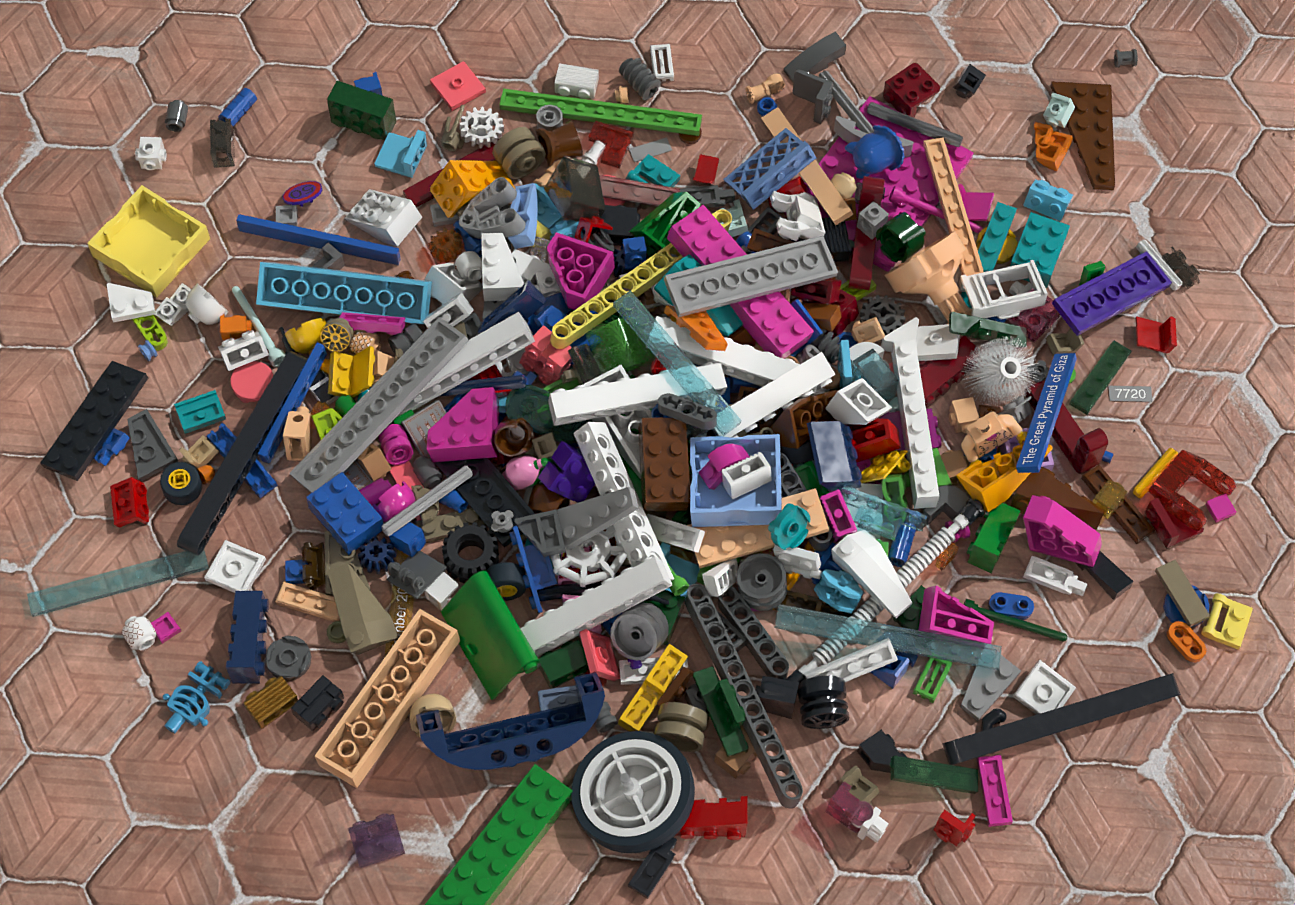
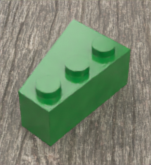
M688 192L673 193L632 228L629 233L634 237H644L645 246L649 245L656 252H659L671 243L667 239L671 226L698 209L701 203Z
M1002 503L990 512L986 511L984 515L986 521L984 525L980 523L975 534L978 537L975 542L970 543L966 552L970 555L967 563L992 574L1016 524L1020 510Z

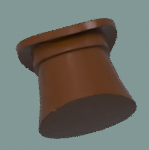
M571 120L552 131H547L544 128L536 129L538 141L546 153L545 159L548 167L553 166L554 161L561 158L583 156L582 145Z

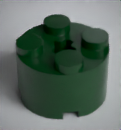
M906 212L896 215L876 232V240L880 239L882 244L880 246L881 251L888 259L896 263L898 261L904 263L921 250L924 246V236H926L924 228L917 225Z

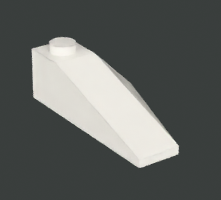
M866 530L848 534L832 548L833 561L846 573H849L863 589L895 618L912 605L909 595L881 544Z

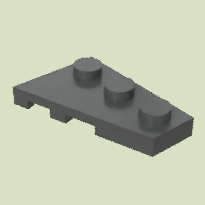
M147 409L127 419L139 481L142 482L164 470L170 464L178 462L176 455Z

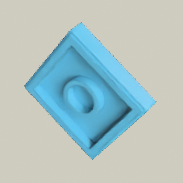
M841 340L839 345L837 366L841 377L839 383L840 390L852 383L849 340Z

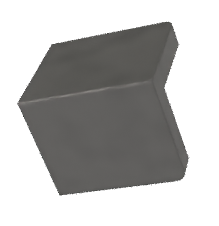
M330 243L322 247L324 257L313 265L316 268L340 270L345 266L343 255Z

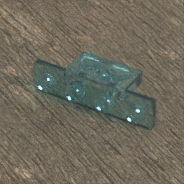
M843 486L841 494L845 503L859 508L854 519L856 527L895 541L901 524L918 531H923L927 520L926 515L880 499L877 496L858 491L856 488Z

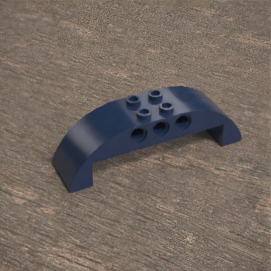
M596 672L574 677L579 701L577 703L444 734L439 710L417 714L416 719L421 740L427 748L444 761L461 768L473 770L510 768L518 763L536 762L540 758L561 752L580 740L590 730L599 716L605 698L604 689Z

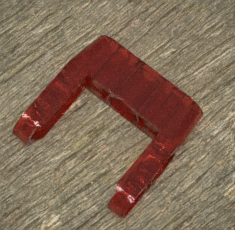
M1181 450L1155 480L1148 492L1155 499H1159L1166 511L1191 529L1199 531L1207 523L1203 511L1177 492L1191 476H1194L1219 495H1231L1236 489V483L1230 476L1206 459Z

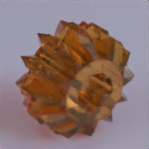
M444 227L443 232L436 230L437 235L430 236L432 242L428 243L432 257L440 263L444 260L446 263H449L451 259L456 261V256L462 254V249L465 248L461 234L457 233L453 228L448 231Z

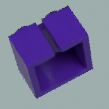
M561 441L551 458L562 469V472L552 462L548 461L538 478L549 490L577 503L583 502L592 490L595 482L581 450Z

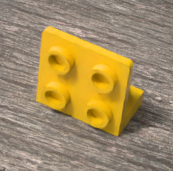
M369 346L354 356L335 351L330 354L328 394L339 397L350 395L354 398L372 386L374 382V347Z

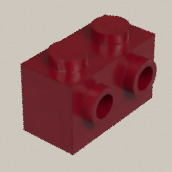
M829 278L791 288L790 293L792 296L799 297L798 299L802 301L816 300L818 304H831L839 301L842 280Z

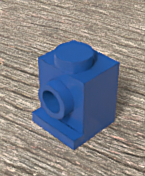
M374 72L371 77H363L354 81L355 87L382 95L377 72Z
M644 237L623 239V256L626 270L634 269L646 261Z

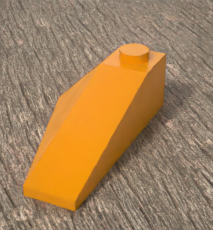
M1024 443L1015 446L1013 451L1001 455L998 453L993 455L994 459L982 463L981 460L973 463L956 475L971 498L980 501L987 512L1005 502L1030 474L1018 473L1016 469ZM1050 444L1048 445L1045 457L1053 449Z

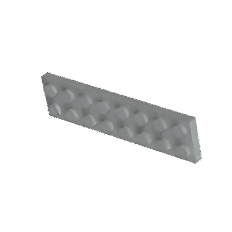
M819 236L665 275L664 282L678 317L833 278L838 275V270L824 237Z

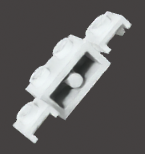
M773 191L770 196L773 208L781 213L786 212L788 218L786 220L780 217L776 223L777 231L782 238L797 241L799 237L807 240L824 236L825 229L815 196L806 192L787 195Z

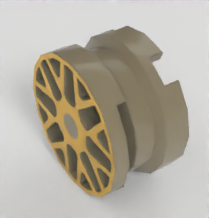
M338 317V319L332 318L328 320L321 331L320 338L322 344L327 349L335 352L346 349L353 338V327L343 318Z

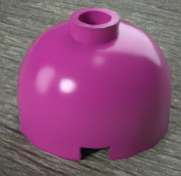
M403 481L402 486L396 484L378 498L381 503L378 506L373 504L372 507L383 518V522L386 523L415 502L416 499L410 487Z

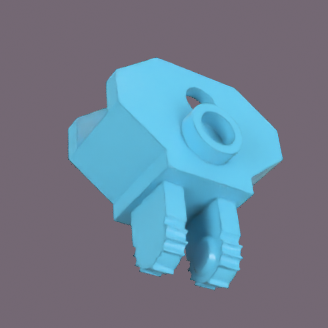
M825 569L821 574L819 583L814 588L819 599L838 611L852 613L864 593L849 573L841 570L838 572Z

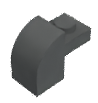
M955 486L938 487L939 499L937 506L923 508L922 520L928 525L944 512L953 521L959 515L958 512L966 505V501L971 498Z

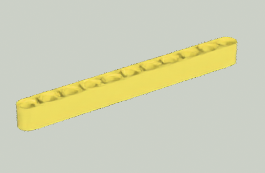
M717 210L712 215L718 222L724 223L721 225L728 232L732 215L727 210ZM671 243L557 322L553 326L550 342L552 346L557 349H564L596 327L597 324L606 320L658 283L670 268L684 257ZM607 299H610V300H613L614 302H613V303H610V302H608V301H606V300H607ZM590 311H596L598 314H592ZM578 322L581 324V326H577L573 323ZM557 334H563L565 337H559Z

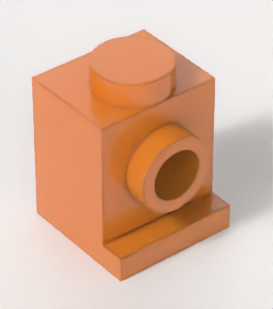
M225 314L220 316V334L223 341L234 338V340L239 339L243 333L252 330V321L247 320L246 316L233 315L225 317Z

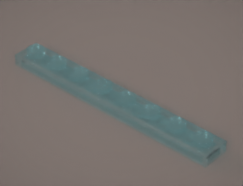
M631 290L613 302V307L692 400L716 411L717 425L715 427L723 436L741 424L742 420Z

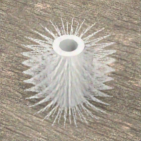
M1004 336L1003 347L1000 346V344L1002 345L1001 341L996 347L995 345L998 342H988L987 344H990V346L986 350L985 348L982 349V353L978 347L981 357L979 359L975 355L977 357L976 362L978 361V363L974 362L972 364L977 367L970 366L975 368L973 370L977 371L967 373L974 375L968 379H981L971 384L979 383L978 387L982 386L977 393L979 391L981 393L985 388L984 395H986L987 391L990 392L987 395L990 397V400H993V405V395L994 398L997 397L995 399V406L1001 397V400L1006 397V403L1007 401L1008 403L1009 401L1011 402L1012 396L1016 392L1019 394V390L1023 396V389L1021 387L1023 385L1026 388L1024 385L1025 383L1026 385L1028 384L1025 381L1023 382V380L1027 381L1029 379L1024 377L1029 373L1024 372L1034 371V369L1027 368L1032 364H1020L1030 358L1024 359L1023 356H1020L1018 360L1020 351L1017 353L1012 347L1011 342L1010 346H1008L1010 349L1006 348L1004 345L1006 337L1004 341Z

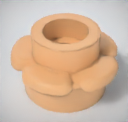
M619 86V90H615L616 102H620V104L629 103L628 88Z

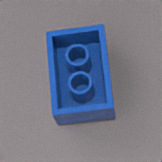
M343 472L306 497L311 512L332 534L348 555L353 550L358 549L360 545L365 544L366 539L370 540L382 532L383 518Z

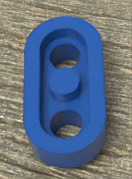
M998 592L991 596L988 607L991 611L1024 620L1032 615L1034 603L1027 596ZM997 601H1003L1004 605H999ZM1023 603L1027 608H1021L1019 604Z

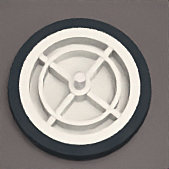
M632 731L605 739L584 757L575 773L571 796L578 822L595 842L609 850L620 853H640L661 846L680 831L687 821L694 804L695 785L691 768L677 747L659 735L649 732Z

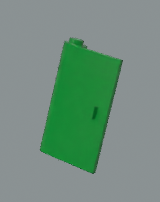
M480 571L471 576L441 610V614L447 624L458 631L460 647L490 699L495 700L519 673L525 672L529 674L538 668L539 659L487 571Z

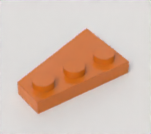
M666 305L664 313L668 317L674 316L677 319L676 324L678 326L689 329L691 331L690 336L706 350L726 351L728 343L706 310L678 317L674 306Z

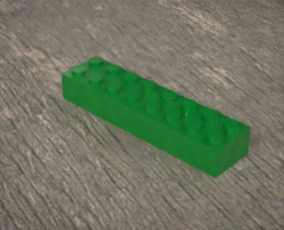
M534 764L425 905H492L572 801V790Z

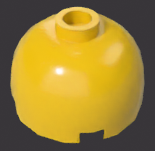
M318 318L302 323L301 327L297 328V331L295 327L288 330L285 336L291 348L298 353H309L310 355L317 342L322 344L320 336L326 321L325 319Z

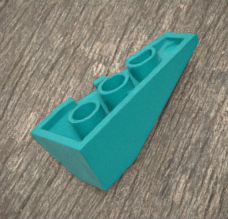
M688 254L676 262L665 275L700 267L701 265ZM664 275L656 284L654 290L668 304L674 306L664 282ZM730 304L706 310L720 333L727 337L743 326L742 321Z

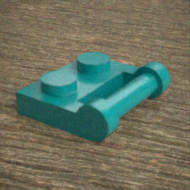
M648 154L634 170L628 173L626 179L648 183L639 177L641 175L655 185L674 187L679 182L681 175Z

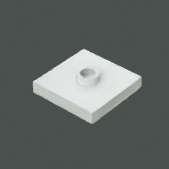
M949 324L919 326L916 337L918 360L957 359L960 335L950 333Z
M225 540L204 577L205 581L234 593L235 591H249L266 558L263 555Z
M1038 660L1012 697L1037 715L1063 707L1076 687L1041 660Z

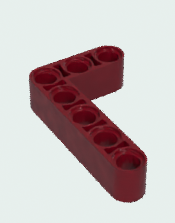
M868 176L863 178L848 288L870 290L876 237L873 239L869 238L857 227L859 213L873 201L881 207L885 183L883 178Z
M1045 379L1029 386L1028 390L1026 388L1024 390L1026 398L1033 397L1028 402L1034 411L1046 381ZM1062 403L1051 436L1074 470L1081 474L1100 464L1108 446V438L1101 428H1097L1084 435Z

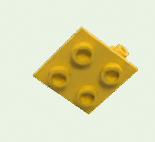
M908 450L893 451L890 454L875 456L872 459L873 463L861 472L862 479H860V482L866 483L885 479L889 474L907 472L910 469V462L904 456L908 453Z

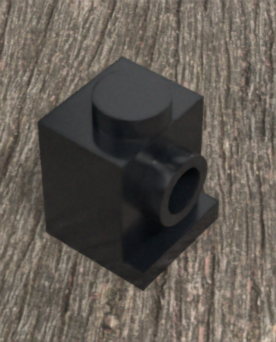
M969 64L963 69L953 86L956 89V94L961 98L972 97L986 74Z

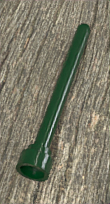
M965 599V606L973 608L990 620L1062 642L1068 639L1066 633L978 607L975 601Z

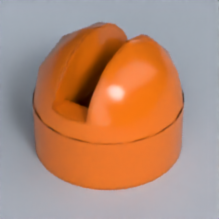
M203 465L196 469L203 484H207L215 476V471L210 465Z

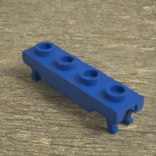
M224 423L220 424L218 431L214 432L211 430L210 434L206 436L224 459L237 439ZM256 459L244 481L259 498H262L278 485Z

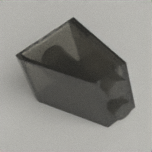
M564 155L545 185L544 190L563 218L579 222L580 217L591 219L592 216L601 218L606 209L597 165Z

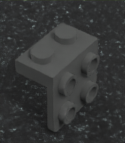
M796 69L792 93L815 104L813 121L821 124L824 117L828 118L831 112L833 82L826 78L812 75L808 71Z

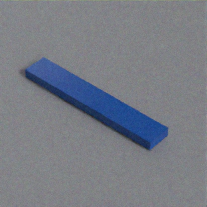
M316 343L258 452L261 460L269 464L283 439L288 412L296 411L300 407L327 356V351L323 344Z

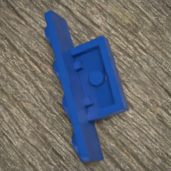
M513 526V532H509L512 544H517L519 549L516 558L519 567L524 566L526 575H523L525 587L530 588L532 596L529 597L532 610L536 609L537 613H542L537 590L557 584L549 556L543 557L533 544L523 547L518 527Z

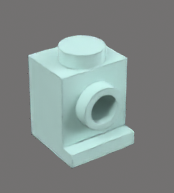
M1052 93V98L1043 116L1048 125L1065 128L1075 106L1071 98Z

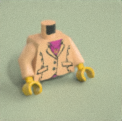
M990 412L966 427L967 435L962 441V449L968 462H971L970 465L979 461L977 460L978 458L1015 436L1019 445L1022 444L1028 432L1022 431L1021 426L1011 415H998L995 412Z

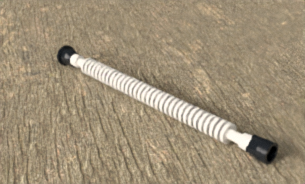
M968 499L966 505L958 512L959 515L953 520L954 523L948 529L942 527L917 554L913 555V558H910L897 571V575L904 588L955 540L954 534L959 529L971 525L978 517L984 515V506L980 501ZM871 596L853 616L849 617V620L844 622L845 624L840 626L841 628L836 630L837 632L832 634L833 636H830L820 648L816 649V652L812 653L814 659L809 664H804L799 670L796 669L785 680L799 683L806 680L805 672L813 670L819 665L822 666L829 663L884 607Z

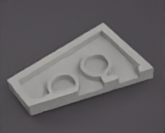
M990 645L984 646L960 708L976 721H979L1019 676L1021 670Z

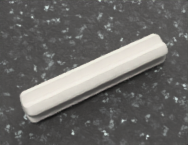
M1146 240L1140 241L1136 246L1137 250L1141 254L1146 251L1150 254L1172 282L1170 285L1172 290L1175 291L1182 285L1180 278Z

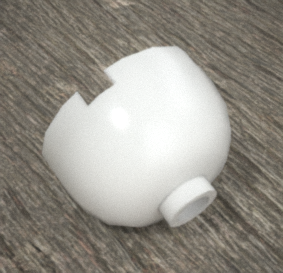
M198 283L187 295L186 306L190 311L188 316L197 324L201 321L206 325H213L220 321V316L223 314L226 316L229 313L224 306L220 305Z

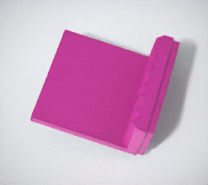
M959 184L958 187L968 221H987L994 193L966 192L963 185Z

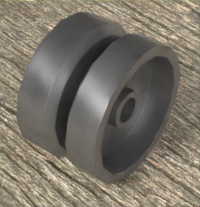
M641 602L624 611L614 621L611 627V639L614 647L624 657L636 661L644 660L650 657L664 643L668 636L669 625L666 616L659 608L653 604Z

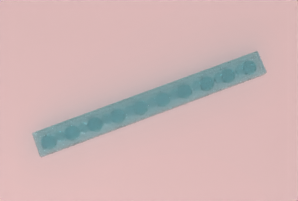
M781 604L777 608L774 626L777 629L867 646L889 638L894 651L998 670L1002 646Z

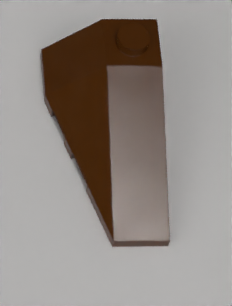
M839 390L798 399L786 408L772 425L773 434H780V446L798 449L810 439L807 423L832 421L834 419L833 416L825 408Z

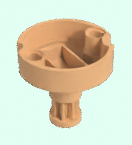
M955 231L930 244L885 274L895 293L901 291L908 294H927L934 305H938L948 321L946 324H949V314L951 312L966 315L972 314V308H968L958 292L960 289L953 279L963 257L962 252L966 250Z

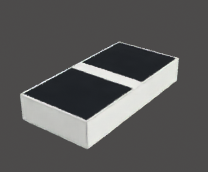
M319 369L309 390L325 408L336 401L339 396L328 394L329 378Z

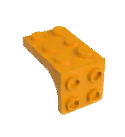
M449 160L431 185L430 191L448 218H452L465 203L472 200L495 179L504 177L512 186L513 184L497 161Z

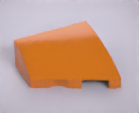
M1035 122L1036 159L1043 166L1057 172L1073 141L1072 135L1053 131V126Z

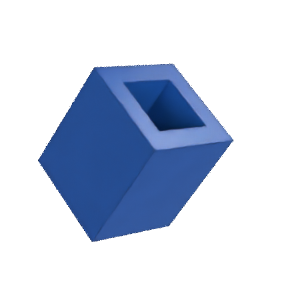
M408 522L389 536L393 546L410 557H413L426 543L423 529L411 522Z

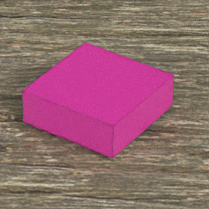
M1227 494L1208 500L1205 503L1215 522L1236 514V510Z
M169 612L151 622L156 630V636L162 644L181 632L180 627Z

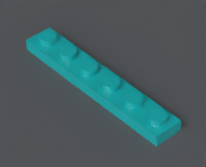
M1000 202L996 204L978 250L984 272L992 271L995 268L1017 211L1015 207ZM966 291L962 292L963 300L969 309L972 308Z

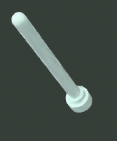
M234 286L232 293L248 319L252 321L255 330L262 336L264 344L269 351L268 359L273 367H279L286 355L285 352L276 348L240 288Z

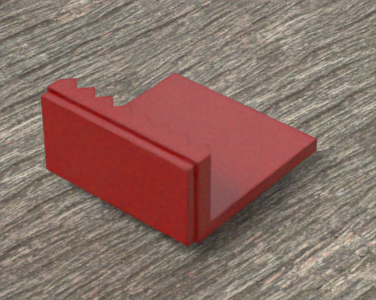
M1138 316L1135 317L1137 346L1163 353H1170L1177 346L1176 318L1171 316L1164 323Z

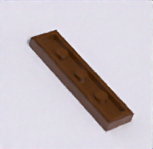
M1100 465L1082 475L1081 479L1136 544L1154 533L1155 529Z

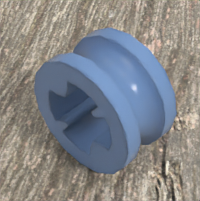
M146 340L144 341L145 344L138 345V348L149 362L152 356L157 357L158 354L152 344Z

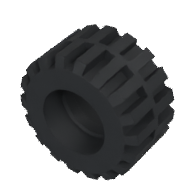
M468 522L463 523V527L455 526V531L450 530L447 533L448 538H444V546H442L444 565L447 566V572L451 573L454 579L459 577V582L464 583L465 580H468L474 574L486 571L489 567L499 563V549L496 536H493L491 530L487 531L484 525L478 527V523L475 522L472 525H468ZM468 546H476L483 550L482 555L474 560H465L458 554Z

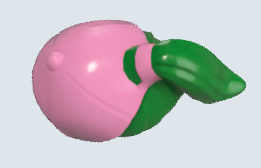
M521 455L508 461L506 470L502 475L517 491L539 483L541 480L538 477L548 461L552 462L559 471L562 469L550 458L536 459L530 455Z

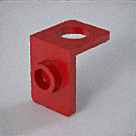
M700 154L695 177L692 180L714 185L719 158Z
M592 216L591 219L580 217L574 239L588 243L593 227L613 230V227L599 217ZM585 228V236L582 239L581 231Z

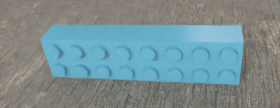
M260 262L256 305L340 315L342 312L405 317V322L425 324L423 321L429 315L432 281L274 262Z

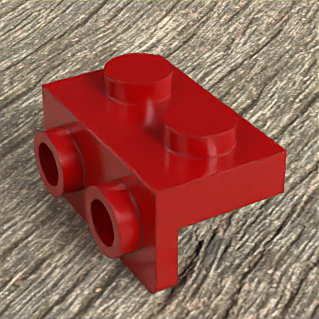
M944 809L939 816L934 831L941 840L949 841L957 847L961 841L965 843L972 834V830L976 826L973 823L976 815L971 813L964 823Z

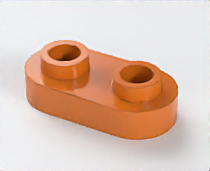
M1177 621L1170 625L1167 637L1186 660L1194 663L1201 661L1207 652L1204 642L1186 623ZM1175 633H1180L1182 637H1176ZM1190 650H1195L1197 654H1192Z

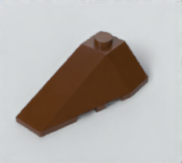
M1041 467L1039 473H1030L1017 488L1011 507L1020 510V513L1023 515L1026 512L1032 495L1038 497L1046 496L1054 500L1096 530L1105 512L1084 495L1080 496L1071 489L1072 486L1068 483L1064 484L1054 477L1055 474L1044 467Z

